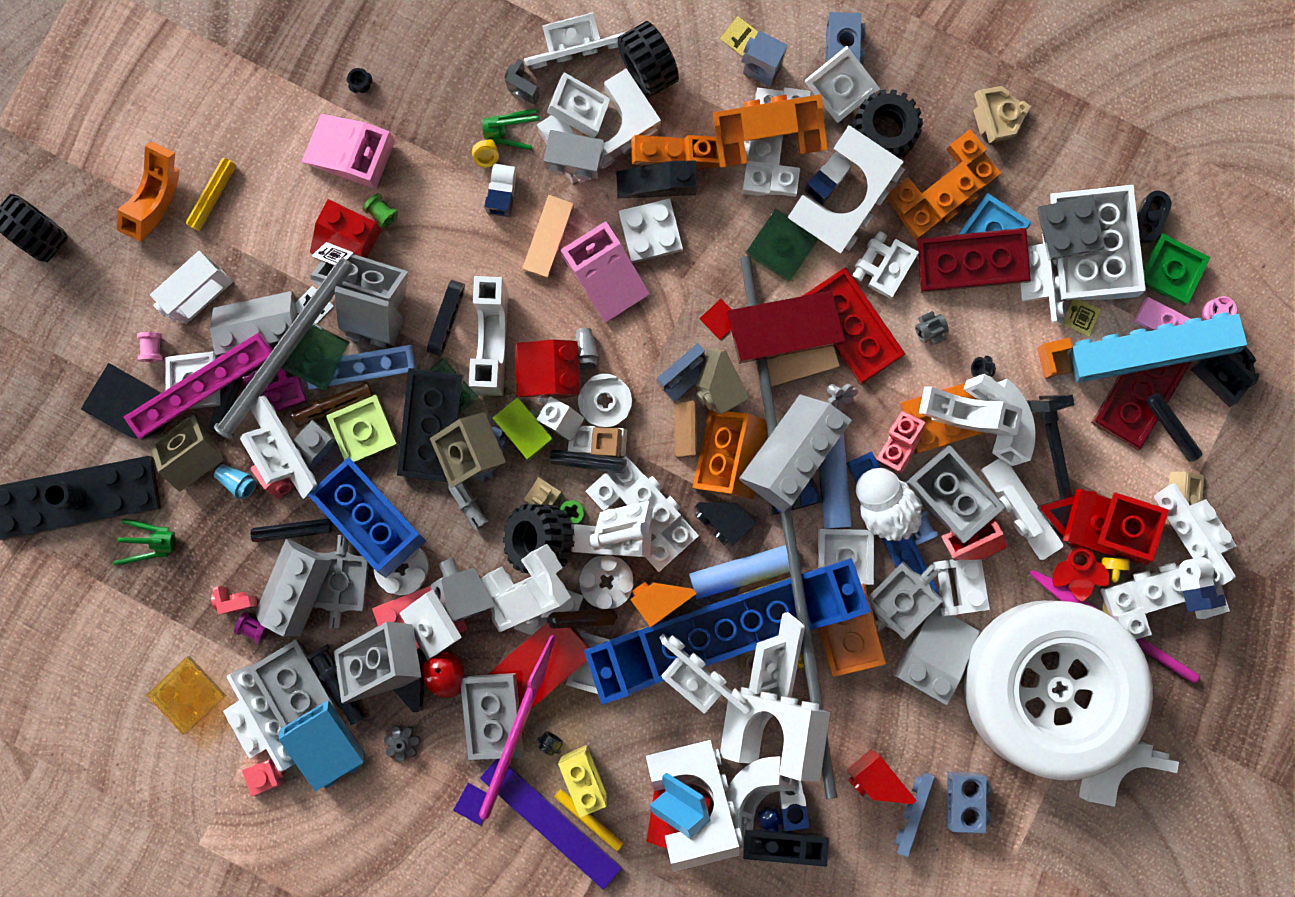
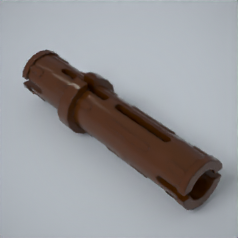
M366 381L361 385L324 400H314L313 404L297 411H292L291 416L296 427L300 428L310 423L311 420L327 419L326 415L372 397L373 394Z

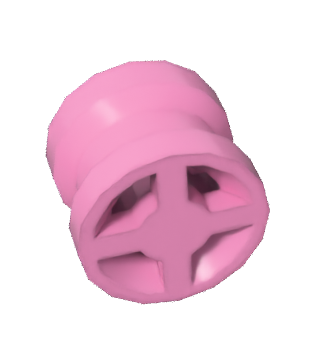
M1217 297L1204 305L1202 317L1204 320L1212 319V316L1228 312L1229 315H1235L1237 313V306L1229 297Z

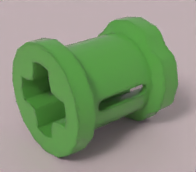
M376 193L366 201L363 211L366 214L370 213L379 222V226L385 229L397 218L398 211L395 208L391 209L382 200V195Z
M575 500L564 502L560 510L565 512L568 507L571 509L575 506L578 507L577 513L579 516L577 519L572 517L571 522L572 524H580L585 517L583 506Z

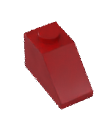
M995 518L990 520L965 543H962L952 532L941 536L954 561L982 560L1008 548L1004 534Z

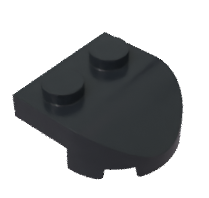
M1247 347L1238 353L1198 360L1191 369L1229 408L1237 404L1248 388L1256 384L1259 379V373H1255L1253 365L1256 362V358Z

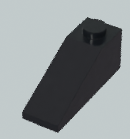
M696 160L669 161L616 171L617 199L696 195L697 192Z
M745 829L743 859L827 867L829 838L817 833Z

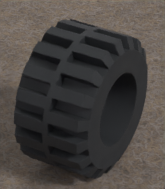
M649 21L641 23L618 37V48L623 62L645 95L652 97L679 81L678 67L674 56L662 34Z
M886 89L880 90L878 95L874 92L869 96L868 100L865 99L862 102L852 127L899 159L901 156L904 158L912 150L921 135L922 129L920 128L923 125V118H919L922 112L920 108H914L916 102L913 98L910 101L906 99L908 96L906 93L903 92L900 96L897 95V90L891 89L888 94ZM881 116L892 118L898 123L901 135L893 138L880 135L873 126V119Z
M10 193L0 204V233L33 258L48 263L67 241L68 236L58 224L22 197Z
M523 504L520 505V508H515L513 515H509L507 519L508 524L504 526L503 530L505 532V537H503V543H505L504 553L508 555L507 560L509 564H513V568L516 571L529 573L521 559L532 551L548 544L557 556L561 566L565 567L568 563L567 558H571L572 555L570 549L574 547L575 541H572V536L575 535L574 529H571V519L566 518L567 513L564 510H560V507L552 505Z

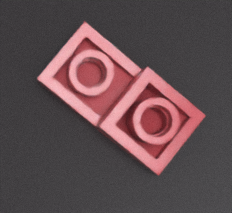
M902 411L888 432L890 438L876 458L877 462L901 474L916 449L926 422Z

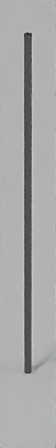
M743 256L740 258L747 306L758 305L751 257ZM762 359L756 362L769 437L777 426L768 363L767 359ZM790 507L784 512L780 511L797 619L805 626L802 651L810 701L819 704V709L823 710ZM827 735L822 776L826 799H834L838 797Z

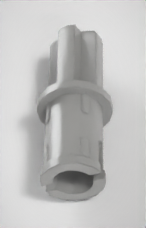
M464 483L450 488L448 484V489L460 506L458 510L463 511L473 530L489 522L476 503L478 499L472 497Z

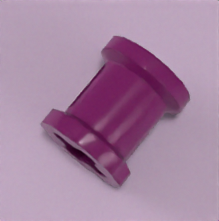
M244 612L240 616L234 628V634L247 636L253 639L257 645L264 641L269 632V629L262 626L258 620L250 617L248 612Z

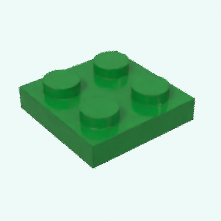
M1162 233L1157 238L1143 267L1145 287L1185 306L1189 303L1211 257Z

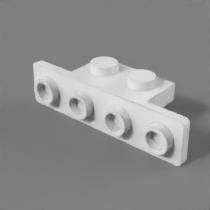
M594 13L543 25L549 52L524 58L525 65H531L532 69L547 66L546 61L557 59V62L573 59L572 54L582 52L583 56L591 55L598 52V47L606 45L608 49L617 48L618 37L624 33L600 39Z
M1043 238V244L1028 246L1031 281L1020 283L1022 301L1029 302L1049 298L1052 323L1064 325L1063 318L1067 316L1065 302H1061L1057 259L1048 261Z
M265 395L259 396L251 408V412L261 428L244 433L240 440L266 485L290 477L303 499L309 497L307 494L317 487L315 477L303 461L300 451L290 439L289 433L276 415L273 405L269 403Z
M998 458L981 470L998 496V500L1005 506L1003 510L1009 513L1014 520V527L1020 535L1026 538L1040 560L1046 559L1063 547V543L1049 522L1039 512L1037 504L1011 465Z
M1175 483L1154 495V499L1160 507L1169 509L1167 519L1192 558L1204 557L1212 563L1214 567L1213 581L1215 589L1235 579V574L1222 554L1230 551L1237 545L1208 501L1205 499L1189 505Z
M789 612L782 614L779 635L759 642L756 645L749 689L755 694L768 690L769 693L778 694V700H781V696L792 697L805 626Z
M664 633L659 637L662 644L677 656L675 661L661 675L662 678L705 714L721 694L744 714L750 711L745 703L747 698L736 688L733 691L729 690L725 686L727 681L716 671L708 672L704 668L706 663L695 653L691 656L683 650L685 645L674 635L668 638Z
M246 666L227 676L239 701L223 712L249 759L267 749L278 771L282 772L293 766L295 762L278 740L282 727L250 673L249 666Z

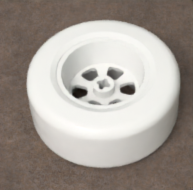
M1043 600L1021 604L1009 609L994 619L982 631L972 647L965 667L964 695L968 713L978 734L1000 757L1040 777L1054 780H1079L1096 776L1111 769L1132 752L1144 734L1149 722L1153 703V684L1149 665L1139 644L1128 630L1113 617L1101 610L1081 603ZM1057 651L1059 654L1058 667L1047 670L1041 661V655ZM1075 659H1078L1088 671L1086 676L1074 680L1068 673ZM1026 668L1032 669L1039 676L1035 687H1023L1021 685L1022 675ZM1057 684H1060V689L1056 690V693H1054L1052 691V688H1055ZM1079 689H1088L1092 692L1086 709H1083L1074 701L1076 691ZM1039 697L1045 707L1040 716L1034 718L1025 707V703L1028 700ZM1060 707H1066L1072 717L1071 723L1056 726L1054 724L1055 710Z

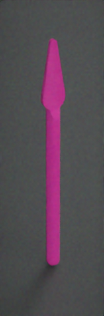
M1034 570L1029 572L1034 579L1060 601L1081 603L1094 607L1085 600L1081 602L1076 599L1068 586L1054 587L1051 578ZM1136 639L1141 650L1191 683H1198L1200 681L1197 673L1145 639Z
M553 635L550 636L529 678L528 688L479 813L482 820H487L490 817L538 689L543 683L555 641V636Z

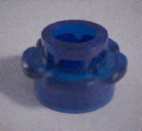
M765 806L763 811L758 812L763 829L779 831L778 825L782 824L778 811L775 808L771 810L770 807Z

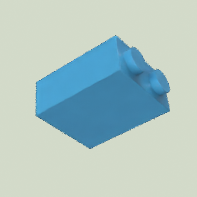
M329 700L280 730L278 740L315 792L323 787L325 789L331 787L338 781L339 777L346 773H354L364 763V750Z

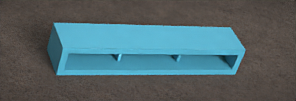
M1224 312L1204 321L1201 318H1193L1185 321L1184 325L1174 326L1173 323L1158 326L1157 330L1146 332V329H1137L1131 331L1130 335L1119 337L1118 334H1112L1103 337L1102 341L1092 342L1091 339L1081 340L1075 343V346L1069 352L1075 381L1076 383L1238 353L1247 346L1240 315H1229L1228 312Z

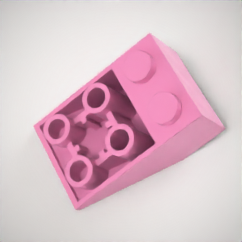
M321 114L302 163L376 190L395 140L389 131L365 122Z
M606 221L561 249L562 258L605 323L650 295L624 248Z

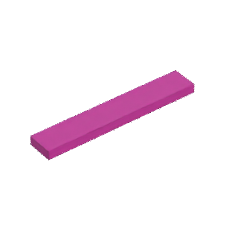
M260 331L123 418L137 438L141 439L265 362L273 349Z

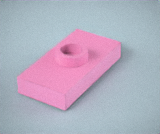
M1147 297L1133 322L1153 331L1157 330L1158 326L1173 323L1174 326L1184 325V322L1190 320V318Z

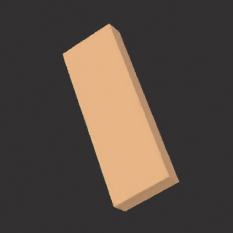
M548 195L522 268L523 271L546 279L549 278L574 203Z
M833 346L782 355L767 360L771 387L840 367ZM755 363V369L758 375L757 363Z

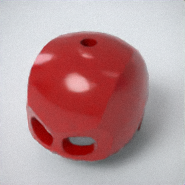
M449 651L440 652L422 664L423 680L434 695L441 698H453L461 693L462 678L465 677L461 660L454 653Z

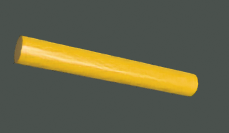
M562 789L556 793L554 798L616 852L621 848L623 842L591 814L579 817L574 802Z

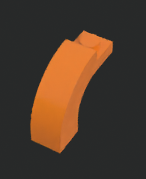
M152 141L145 146L142 180L131 199L117 210V231L141 242L159 224L173 199L178 184L180 169L174 167L175 152Z

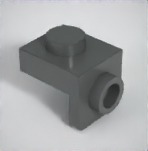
M518 59L514 65L511 64L506 70L504 78L507 89L513 92V96L524 103L529 101L535 105L540 96L538 87L522 78L525 66L524 62Z

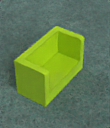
M518 397L493 417L528 461H531L554 442Z

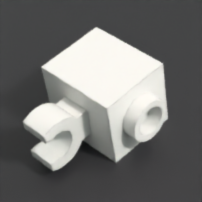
M549 397L548 401L545 398H539L538 401L543 404V409L539 412L532 409L531 414L548 429L571 441L585 418L571 407L552 397Z

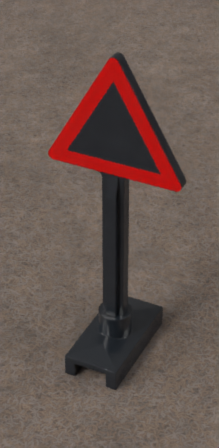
M1073 395L1039 396V400L1026 401L1031 412H1040L1042 423L1045 424L1060 499L1038 505L1037 509L1057 533L1064 538L1075 495H1072L1057 423L1059 421L1057 411L1074 406L1075 404ZM1066 542V543L1070 546L1071 549H1074V548H1076V547H1080V546H1077V545H1074V544H1071V543Z

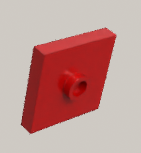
M1076 489L1063 541L1107 556H1114L1115 553L1097 544L1111 499L1084 489Z

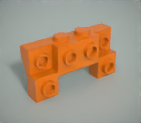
M821 94L787 100V95L771 97V103L760 104V99L744 102V107L712 113L720 168L747 163L745 141L796 133L799 155L828 150Z
M971 129L946 149L957 162V167L923 193L919 191L908 177L892 189L885 198L897 212L908 232L916 241L942 220L946 223L959 214L957 209L963 204L967 207L980 197L977 193L1001 174L999 169L985 154L987 148Z

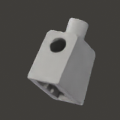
M454 558L439 563L443 578L431 584V590L435 592L453 623L482 614L495 607L491 596L474 568L459 572Z

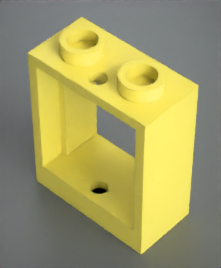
M588 745L562 755L558 765L579 817L581 818L606 807L608 794Z

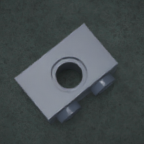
M829 12L826 22L825 63L845 48V46L841 45L840 41L847 40L852 45L849 47L860 63L864 64L865 49L861 48V39L864 40L865 23H861V13Z
M758 31L755 39L750 37L743 52L745 54L742 63L745 66L743 74L771 87L783 65L788 44Z

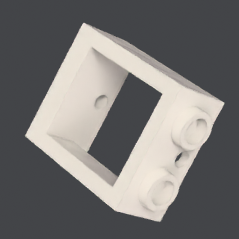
M198 251L154 290L150 296L156 301L153 306L164 317L168 316L173 322L179 320L187 324L231 285L233 281L216 262L201 251Z

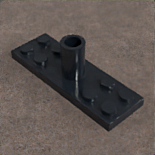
M143 456L0 485V540L161 509L153 457Z

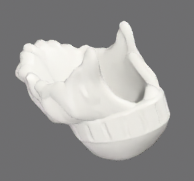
M885 468L871 469L860 476L856 484V495L861 503V517L870 532L875 535L878 534L880 538H886L888 541H900L902 538L909 539L912 533L919 531V526H921L922 522L921 509L923 505L921 500L905 482L900 481L893 472Z

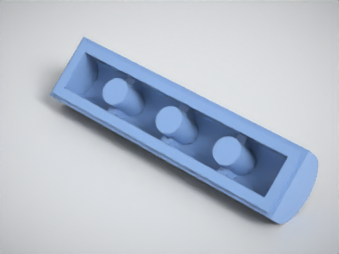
M412 345L304 363L308 389L408 373V368H417Z
M843 432L819 466L824 529L852 527Z
M786 545L689 573L692 587L697 593L695 595L696 600L789 573Z

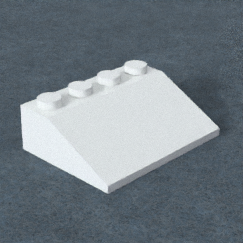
M1134 185L1050 194L1051 204L1093 195L1105 245L1103 250L1057 259L1061 300H1112L1139 297L1145 292Z

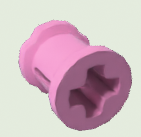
M141 332L137 334V338L140 339L138 361L150 363L163 361V356L160 355L162 334L158 332Z

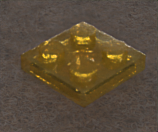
M191 656L185 657L146 694L182 735L187 734L227 696Z

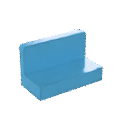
M665 773L662 776L666 791L650 804L651 811L666 823L691 838L710 822L705 799L692 788L670 774Z

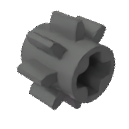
M931 311L918 318L920 323L915 325V330L922 343L929 341L930 346L946 340L944 334L949 332V327L943 315L935 316L934 312Z

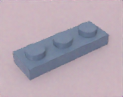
M925 771L922 777L917 776L912 792L917 793L915 797L917 801L914 804H907L903 818L908 819L905 830L899 828L894 843L899 846L897 853L905 857L909 856L935 775Z

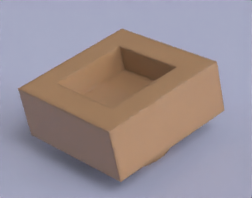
M593 427L591 454L620 457L622 430Z

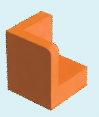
M1070 337L1044 343L1037 347L1044 378L1071 372L1067 351L1073 348Z

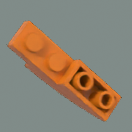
M634 135L631 138L632 164L653 165L669 161L696 160V169L720 167L716 137L688 135L685 138Z

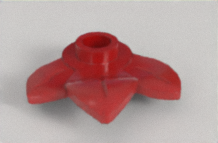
M1076 547L1070 551L1067 560L1057 564L1053 572L1052 582L1054 587L1068 585L1073 596L1082 602L1091 595L1094 584L1108 586L1109 572L1103 564L1096 561L1095 555L1090 549ZM1076 557H1085L1086 564L1083 566L1078 565Z

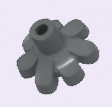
M396 725L392 728L393 735H386L384 737V743L389 745L385 750L387 756L396 754L397 761H404L406 755L414 757L417 754V750L413 746L420 743V737L411 736L413 733L412 727L406 726L402 731L400 726Z

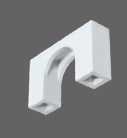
M627 69L604 82L605 93L622 118V125L616 136L604 143V152L600 166L602 169L610 166L618 155L622 153L626 155L632 152L631 138L634 135L656 136L661 129L660 118ZM552 115L537 124L538 132L546 145L550 130L575 134L568 124ZM566 173L572 184L577 181L580 183L586 181L576 178L574 174Z
M850 125L833 149L853 161L865 173L868 189L862 204L854 211L835 213L804 194L788 216L790 220L839 253H842L844 249L850 251L858 239L854 235L858 228L861 226L865 229L874 216L870 211L875 203L879 206L889 194L885 189L892 180L896 183L905 170L901 167L904 161Z
M474 276L473 304L478 313V350L476 359H470L469 387L476 395L504 396L509 291L502 277Z
M741 687V693L747 698L745 703L750 711L744 714L728 700L720 757L738 763H752L759 760L763 730L769 719L775 715L781 723L784 733V746L779 775L799 781L820 782L830 712L820 710L817 703L802 701V705H799L796 698L781 696V700H778V694L761 692V695H757L751 689Z
M711 740L647 755L646 759L654 791L665 789L662 776L668 773L684 784H693L703 788L709 793L714 802L710 822L693 837L689 838L681 832L665 836L673 872L739 856V846L743 845L742 835L739 827L734 828L731 818L736 817L732 800H726L724 792L729 791L725 774H719L718 765H722L718 748H712Z

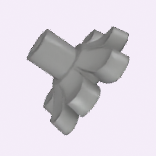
M831 384L826 390L832 396L828 399L827 403H830L843 413L845 411L844 404L849 405L852 403L853 397L857 395L858 390L850 384H846L842 388Z

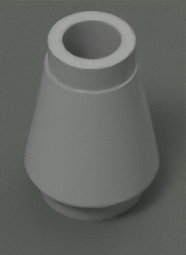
M579 328L576 330L575 341H578L579 369L595 368L599 355L592 329Z

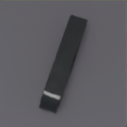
M455 280L449 282L428 341V353L442 356L464 295L465 283Z

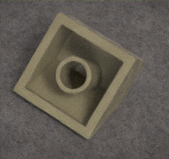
M714 346L706 348L704 361L695 384L699 391L696 393V396L703 407L707 406L709 410L723 414L749 399V396L726 350Z
M485 412L461 418L430 438L450 488L489 473L506 463Z
M194 413L150 444L158 472L179 492L186 487L192 486L198 478L208 471L217 468L220 462L224 460L219 446Z

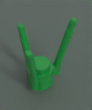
M533 108L501 116L483 118L484 139H492L495 145L502 144L532 150L533 147L531 145L501 137L506 136L507 125L539 121V116H528L538 113V109Z
M123 519V524L152 531L155 534H150L149 538L120 537L117 539V542L148 544L149 549L155 552L115 560L113 565L128 564L156 557H168V553H173L175 550V532L169 531V527H157L134 520Z

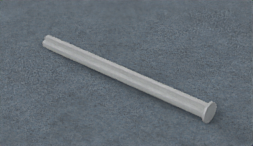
M340 258L228 413L220 423L215 424L214 429L220 435L233 439L236 428L332 299L335 287H340L353 270L354 266L348 260Z

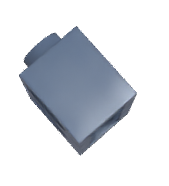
M947 771L946 827L952 832L986 833V825L990 824V810L986 808V797H990L991 793L990 781L987 780V776L980 772ZM973 781L975 784L974 791L971 794L965 795V784ZM967 810H974V819L971 822L965 823L963 820L964 813Z

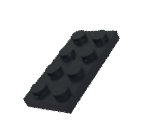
M408 368L397 476L448 482L430 438L459 420L464 375Z

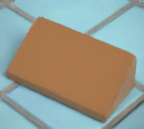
M696 402L677 403L674 407L675 456L695 457L697 454Z

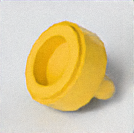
M492 139L476 143L472 148L473 161L476 165L483 168L496 164L499 159V153L495 142Z
M1106 557L1102 559V564L1107 569H1111V581L1114 583L1119 580L1120 570H1130L1129 559Z

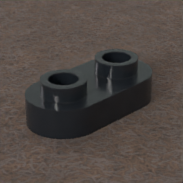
M1163 191L1151 192L1141 203L1137 213L1141 243L1152 242L1160 236L1172 206L1170 197ZM1151 203H1155L1158 206V210H1154L1151 207ZM1142 226L1148 229V234L1142 232Z

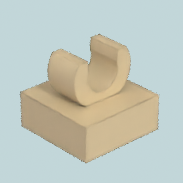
M538 477L524 500L530 504L553 506L562 492Z

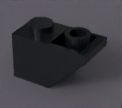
M699 502L694 507L697 510L694 515L705 526L709 523L716 530L713 535L724 546L727 543L733 546L756 524L738 503Z

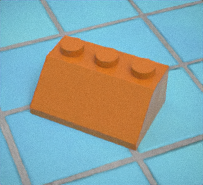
M709 410L692 488L753 500L755 491L741 482L739 478L765 443L767 435L766 419L750 413L726 411L720 414Z
M645 581L632 591L635 596L630 600L648 625L652 627L697 593L691 588L654 582L648 585Z

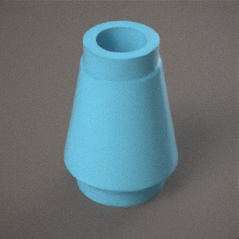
M221 464L214 473V478L236 498L246 499L256 488L257 483L252 475Z

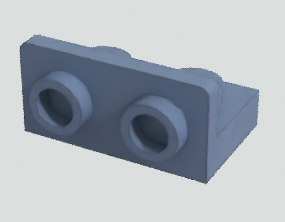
M699 343L694 345L657 377V384L674 402L696 384L705 350Z

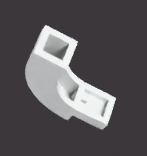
M986 374L967 380L963 390L981 401H1003L1023 409L1018 434H997L992 453L1011 466L1030 461L1035 446V424L1031 409L1020 390L1008 379L996 382Z
M924 387L919 409L920 414L931 417L936 422L963 429L1001 435L1018 434L1023 411L1022 408L1003 401L969 399L934 387Z
M571 525V529H574L575 534L572 536V541H575L570 551L574 553L650 557L652 529H649L647 539L639 541L636 539L605 545L603 549L594 550L590 543V536L595 533L596 526Z
M1138 742L1132 752L1116 766L1096 776L1082 779L1079 797L1089 802L1115 807L1119 784L1128 772L1140 767H1149L1177 773L1179 762L1169 759V753L1153 750V745Z
M782 757L762 758L750 763L735 776L728 787L729 791L725 793L726 800H732L736 817L731 819L734 828L739 827L743 840V845L739 846L741 849L744 847L745 829L753 830L755 811L761 800L773 792L793 791L794 779L779 775Z

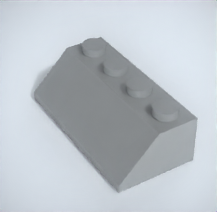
M800 394L742 473L739 480L781 512H784L796 501L852 420L830 403Z

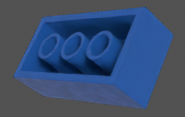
M349 457L322 480L315 490L307 494L377 573L385 578L427 541Z

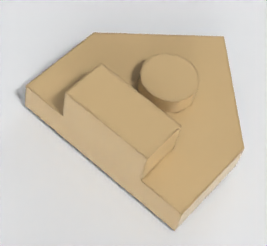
M1002 86L978 90L974 94L978 107L973 112L980 135L987 134L989 143L1009 140L1017 136L1021 128L1020 126L1032 106L1025 101L1020 102L1010 95V91Z

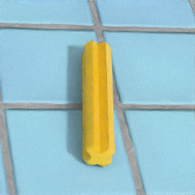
M227 158L221 159L186 221L187 226L196 231L201 230L236 168L234 162Z

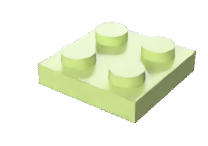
M377 395L326 415L344 461L349 457L357 463L398 445Z

